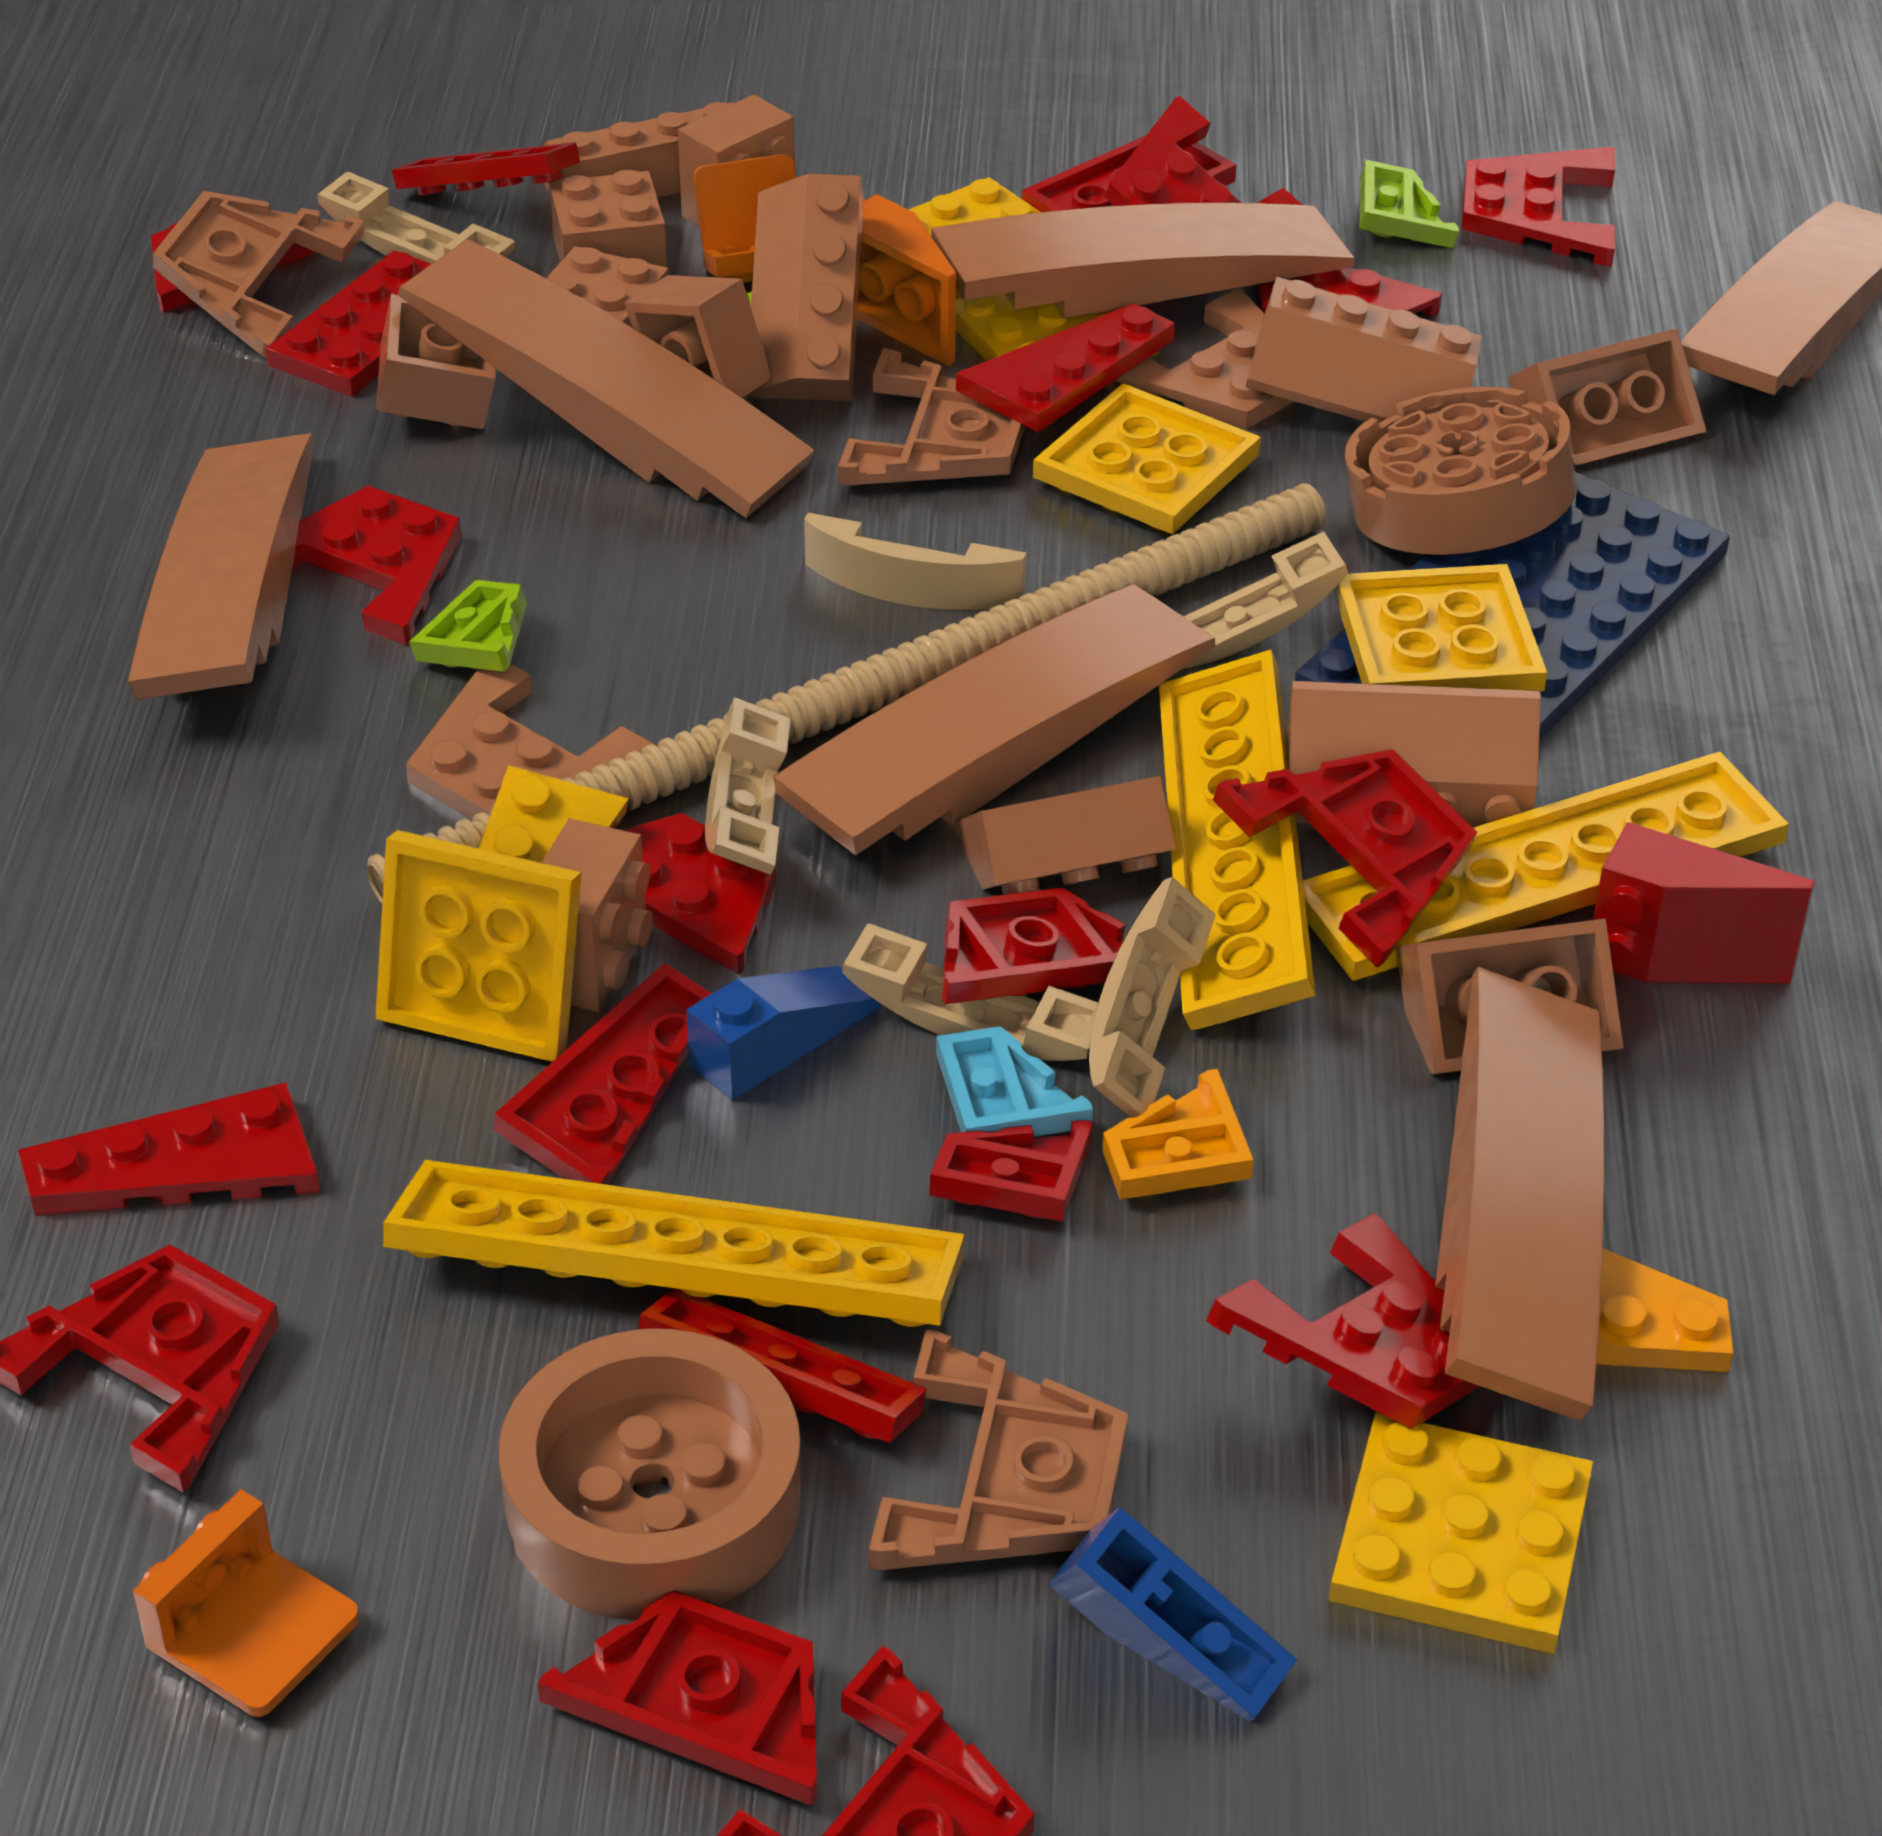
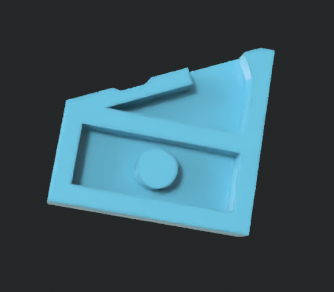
M998 1026L936 1036L937 1059L961 1132L977 1130L997 1132L1007 1127L1031 1125L1034 1132L1033 1137L1069 1132L1071 1121H1092L1093 1108L1091 1102L1083 1095L1073 1100L1055 1085V1072L1039 1058L1024 1052L1021 1043L1003 1027Z

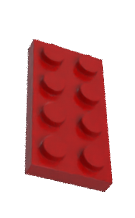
M1145 136L1023 189L1022 200L1041 213L1114 206L1105 198L1108 185ZM1199 142L1183 150L1190 154L1219 183L1227 186L1235 182V163Z
M393 250L266 347L268 366L353 397L379 375L380 346L391 294L398 295L400 286L430 266L431 263L414 258L407 253Z

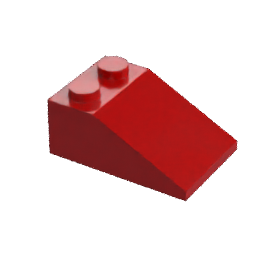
M1627 822L1602 866L1593 920L1606 919L1613 972L1640 981L1651 983L1790 984L1794 976L1815 880Z

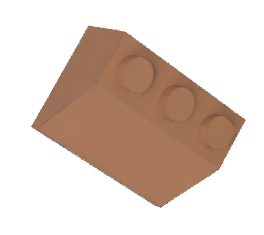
M1677 328L1538 362L1508 377L1511 389L1527 391L1529 402L1542 405L1551 400L1564 410L1570 421L1575 466L1707 432Z
M1161 776L983 810L954 822L956 835L982 890L1001 886L1003 895L1039 891V878L1061 874L1063 886L1099 879V866L1120 862L1122 874L1158 867L1157 855L1176 849Z
M1606 919L1437 940L1396 947L1404 1011L1430 1074L1461 1071L1472 976L1478 966L1598 1010L1601 1050L1623 1049Z

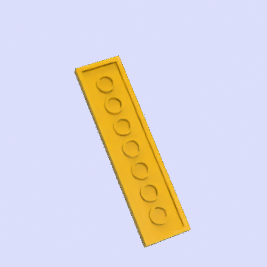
M1270 649L1159 685L1167 806L1176 847L1175 850L1171 851L1173 878L1216 914L1200 964L1183 970L1180 973L1182 1013L1191 1031L1316 996L1295 813L1249 838L1213 801L1218 784L1225 780L1239 778L1243 785L1264 781L1267 772L1289 769L1280 672L1275 656Z
M1719 751L1473 827L1477 834L1471 848L1397 946L1511 931L1595 904L1602 866L1627 822L1738 857L1785 843L1789 823ZM1352 866L1303 880L1307 923L1352 981L1398 967L1396 948L1385 963L1376 968L1338 929L1346 911L1378 894Z
M424 1160L383 1222V1247L406 1250L409 1254L419 1258L449 1256L475 1260L478 1264L489 1268L513 1265L541 1269L551 1276L561 1278L584 1275L612 1279L616 1284L625 1287H641L648 1284L681 1289L684 1293L695 1297H709L719 1294L747 1298L758 1305L766 1307L790 1304L818 1308L828 1315L847 1317L854 1314L889 1318L896 1324L908 1327L922 1326L924 1324L940 1326L963 1260L965 1234L431 1160Z

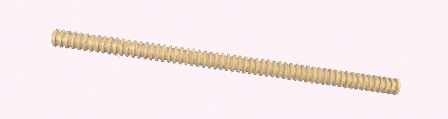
M1302 483L1293 489L1280 492L1279 495L1275 494L1266 498V500L1257 501L1251 506L1242 507L1237 512L1232 511L1223 517L1210 520L1209 523H1202L1196 526L1195 529H1187L1181 532L1180 535H1172L1166 540L1153 543L1152 546L1147 545L1138 549L1137 552L1127 553L1123 558L1117 557L1110 560L1108 564L1102 563L1095 566L1093 570L1087 569L1080 572L1078 576L1072 575L1066 578L1064 582L1057 581L1051 584L1049 588L1042 587L1036 590L1034 594L1027 593L1021 596L1019 600L1012 599L1006 602L1004 606L997 605L991 608L989 612L982 611L976 614L974 618L967 617L961 620L959 624L952 623L944 627V630L937 629L930 632L928 636L922 635L913 640V643L907 641L900 644L897 649L890 648L883 651L882 655H872L867 658L866 662L860 660L853 663L851 668L845 666L836 670L835 674L827 673L821 676L819 681L812 679L804 683L803 687L797 685L790 688L788 693L780 692L773 695L771 700L767 698L756 702V705L791 718L788 743L796 744L802 741L804 736L808 738L819 734L820 730L828 731L834 728L835 724L842 725L849 722L851 717L857 719L866 715L867 711H877L882 708L883 704L886 706L891 704L898 698L903 697L983 652L1061 614L1121 588L1135 584L1150 595L1159 596L1166 593L1168 589H1176L1182 586V584H1188L1197 578L1210 575L1211 572H1218L1224 569L1225 566L1230 567L1239 563L1240 560L1245 561L1253 557V555H1259L1268 549L1272 550L1279 547L1282 543L1286 544L1295 540V538L1308 535L1309 532H1316L1322 529L1326 523L1325 504L1314 487L1310 484ZM727 714L724 715L723 720L715 718L708 721L707 726L700 724L693 727L690 733L682 731L676 734L674 739L669 737L659 741L658 746L654 744L647 745L642 748L641 753L635 750L626 754L625 759L620 757L609 761L608 767L600 764L593 767L591 773L582 771L575 775L574 780L569 777L562 780L629 798L627 810H634L640 807L641 802L649 804L655 801L658 795L666 797L672 794L674 788L680 791L689 787L690 782L698 784L705 781L707 775L712 777ZM493 808L490 809L489 815L485 812L475 814L472 822L466 818L456 822L455 829L447 825L438 830L437 836L431 832L423 836L479 848ZM375 854L368 858L367 876L373 892L382 903L385 857L383 858V856Z

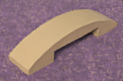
M348 171L317 194L318 204L337 222L345 223L346 216L364 220V235L360 240L386 256L394 250L407 253L414 258L432 264L466 239L474 241L504 257H507L515 250V240L474 223L460 234H457L389 205V188Z
M807 513L804 518L805 565L826 579L855 592L903 605L964 611L990 610L997 605L1004 606L1006 602L1012 599L1019 600L1021 596L1025 595L1026 552L971 543L964 556L862 537V522L814 513Z
M1323 531L1272 555L1276 573L1183 616L1215 637V647L1183 669L1226 658L1268 639L1301 618L1336 588L1348 574V570L1325 532Z
M734 697L723 728L711 778L705 820L706 846L712 854L771 875L776 863L779 827L772 825L775 800L773 776L777 774L787 754L791 718Z
M1173 877L1163 880L1125 938L1103 987L1092 1026L1089 1066L1093 1087L1131 1118L1142 1115L1147 1110V1107L1155 1102L1165 1067L1153 1058L1180 973L1183 970L1200 964L1216 915Z
M867 923L843 963L842 974L858 988L896 1014L938 1035L1001 1026L1021 1043L1024 1052L1040 1060L1069 1061L1087 1059L1089 1055L1092 1026L1098 1002L1048 986L1040 1002L1025 996H1006L945 1005L941 999L943 968L925 962L928 944Z

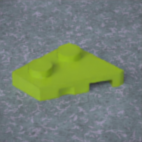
M1365 159L1360 175L1359 229L1370 231L1379 237L1389 238L1396 236L1454 249L1459 227L1455 222L1443 223L1438 217L1441 204L1432 193L1423 187V181L1413 169Z
M475 580L409 641L415 660L418 662L443 664L445 667L450 668L460 666L502 672L507 670L510 666L527 607V601L521 584Z

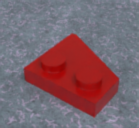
M1087 1120L1071 1121L1069 1135L1033 1138L1034 1132L1031 1125L1007 1127L997 1132L977 1130L947 1133L930 1173L929 1196L954 1200L965 1205L985 1206L1021 1213L1032 1218H1046L1063 1222L1092 1143L1093 1122Z

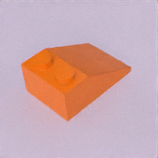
M875 194L864 200L857 319L949 367L955 363L956 272L914 212Z

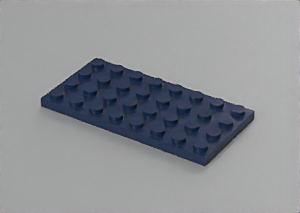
M1575 472L1577 491L1573 503L1559 519L1543 530L1519 541L1488 550L1447 555L1425 554L1409 570L1508 564L1547 670L1545 691H1540V740L1727 554L1730 535L1713 529L1702 521L1689 519L1662 508L1651 500L1640 499L1613 488L1602 480L1592 479ZM1345 628L1295 672V681L1362 684Z

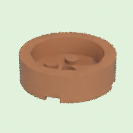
M1503 387L1457 388L1405 400L1396 404V415L1380 423L1372 417L1365 421L1351 435L1345 448V461L1356 525L1371 540L1383 546L1404 552L1430 555L1462 554L1488 550L1519 541L1543 530L1559 519L1573 503L1577 491L1571 428L1567 414L1551 400L1542 405L1529 402L1527 391Z
M639 1329L610 1334L580 1344L549 1362L524 1385L511 1404L501 1429L499 1469L506 1521L513 1539L514 1550L528 1572L543 1587L562 1600L586 1611L611 1618L637 1620L645 1608L673 1590L719 1606L739 1596L759 1582L782 1557L797 1528L802 1501L799 1424L793 1404L778 1379L762 1363L745 1351L717 1338L676 1329ZM664 1477L668 1479V1485L672 1488L667 1494H659L651 1498L641 1497L633 1491V1486L640 1487L650 1482L660 1483Z

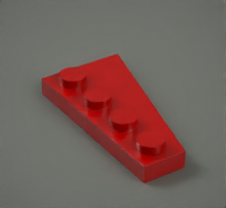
M1133 303L956 373V391L1039 432L1174 341L1175 323L1153 313L1146 307Z
M663 963L494 1113L493 1130L563 1179L609 1185L689 1054L687 1009L712 993L667 963Z
M286 1082L18 1149L34 1215L125 1208L130 1198L152 1196L162 1200L163 1205L191 1203V1193L231 1190L232 1199L262 1197L263 1187L294 1185L296 1194L320 1192L318 1174Z

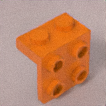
M778 154L703 165L696 168L693 179L705 270L717 278L742 279L743 283L753 280L758 192L796 178L795 163L790 156Z
M242 1489L219 1510L207 1514L200 1521L195 1532L165 1561H159L145 1573L140 1584L133 1590L146 1648L254 1717L269 1714L359 1623L358 1606L353 1600L273 1551L264 1503Z

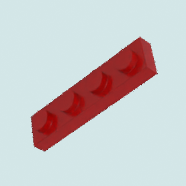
M573 142L422 158L393 169L392 174L396 190L417 188L418 195H428L446 190L447 184H454L456 191L461 192L483 187L487 180H493L495 188L522 183L524 181L523 177L532 176L533 184L552 182L563 178L562 169L580 163L577 144Z
M672 1289L640 1314L638 1330L676 1329L717 1338L745 1351L762 1363L778 1379L795 1409L808 1413H818L850 1426L855 1433L862 1437L881 1439L891 1443L922 1414L927 1388L702 1297L688 1295L681 1289Z

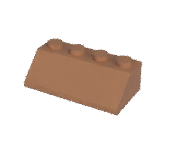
M714 102L702 109L682 113L666 112L660 114L657 118L634 123L618 122L610 128L591 132H570L562 138L545 141L543 146L573 142L577 144L580 163L562 169L563 178L559 180L572 175H583L586 177L613 175L621 170L649 171L657 198L681 193L678 129L733 104V102ZM549 182L544 183L545 187L549 191Z
M805 174L758 192L751 310L761 342L765 348V355L772 379L746 395V397L835 401L853 400L864 209L861 175Z
M1276 277L1259 330L1245 387L1364 422L1372 417L1380 423L1396 415V404L1405 400L1438 391L1471 387L1477 367L1482 336L1471 333L1458 325H1443L1419 318L1406 310H1391L1373 305L1354 295H1339L1321 290L1302 280L1290 281Z
M1292 681L1287 734L1289 770L1294 775L1318 771L1322 762L1393 749L1472 827L1532 810L1535 805L1538 782L1540 691ZM1295 813L1296 823H1309L1300 813Z

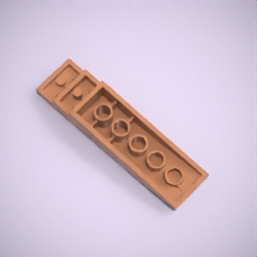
M1835 200L1797 227L1751 267L1684 336L1681 343L1688 367L1775 395L1783 385L1793 387L1800 378L1810 380L1882 293V215Z
M1172 203L1110 206L1024 214L931 228L932 239L956 272V287L964 301L1005 294L1014 310L1054 303L1063 319L1116 310L1133 303L1144 305L1275 281L1276 277L1289 279L1354 267L1355 260L1315 206Z
M464 240L399 287L398 295L648 483H651L662 474L698 501L706 493L711 492L744 518H748L806 468L811 461L814 453L813 448L707 374L588 301L474 241Z
M312 433L205 449L177 511L146 606L128 679L135 700L252 683L255 665L265 664L269 646L279 645L295 556L298 525L302 516L314 447Z
M1131 584L1027 630L947 671L873 713L773 776L775 792L780 798L854 855L859 854L891 831L906 841L939 817L951 826H954L955 821L971 815L1214 648L1215 637L1137 585Z
M1478 966L1472 976L1435 1288L1444 1291L1440 1330L1449 1333L1445 1374L1581 1421L1593 1407L1602 1267L1604 1105L1599 1011Z

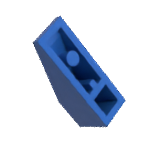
M839 966L737 978L687 1009L690 1067L733 1101L881 1008V1003L874 1000L842 974L843 969Z
M1121 1507L1091 1528L1048 1584L1106 1635L1248 1721L1255 1719L1298 1660Z

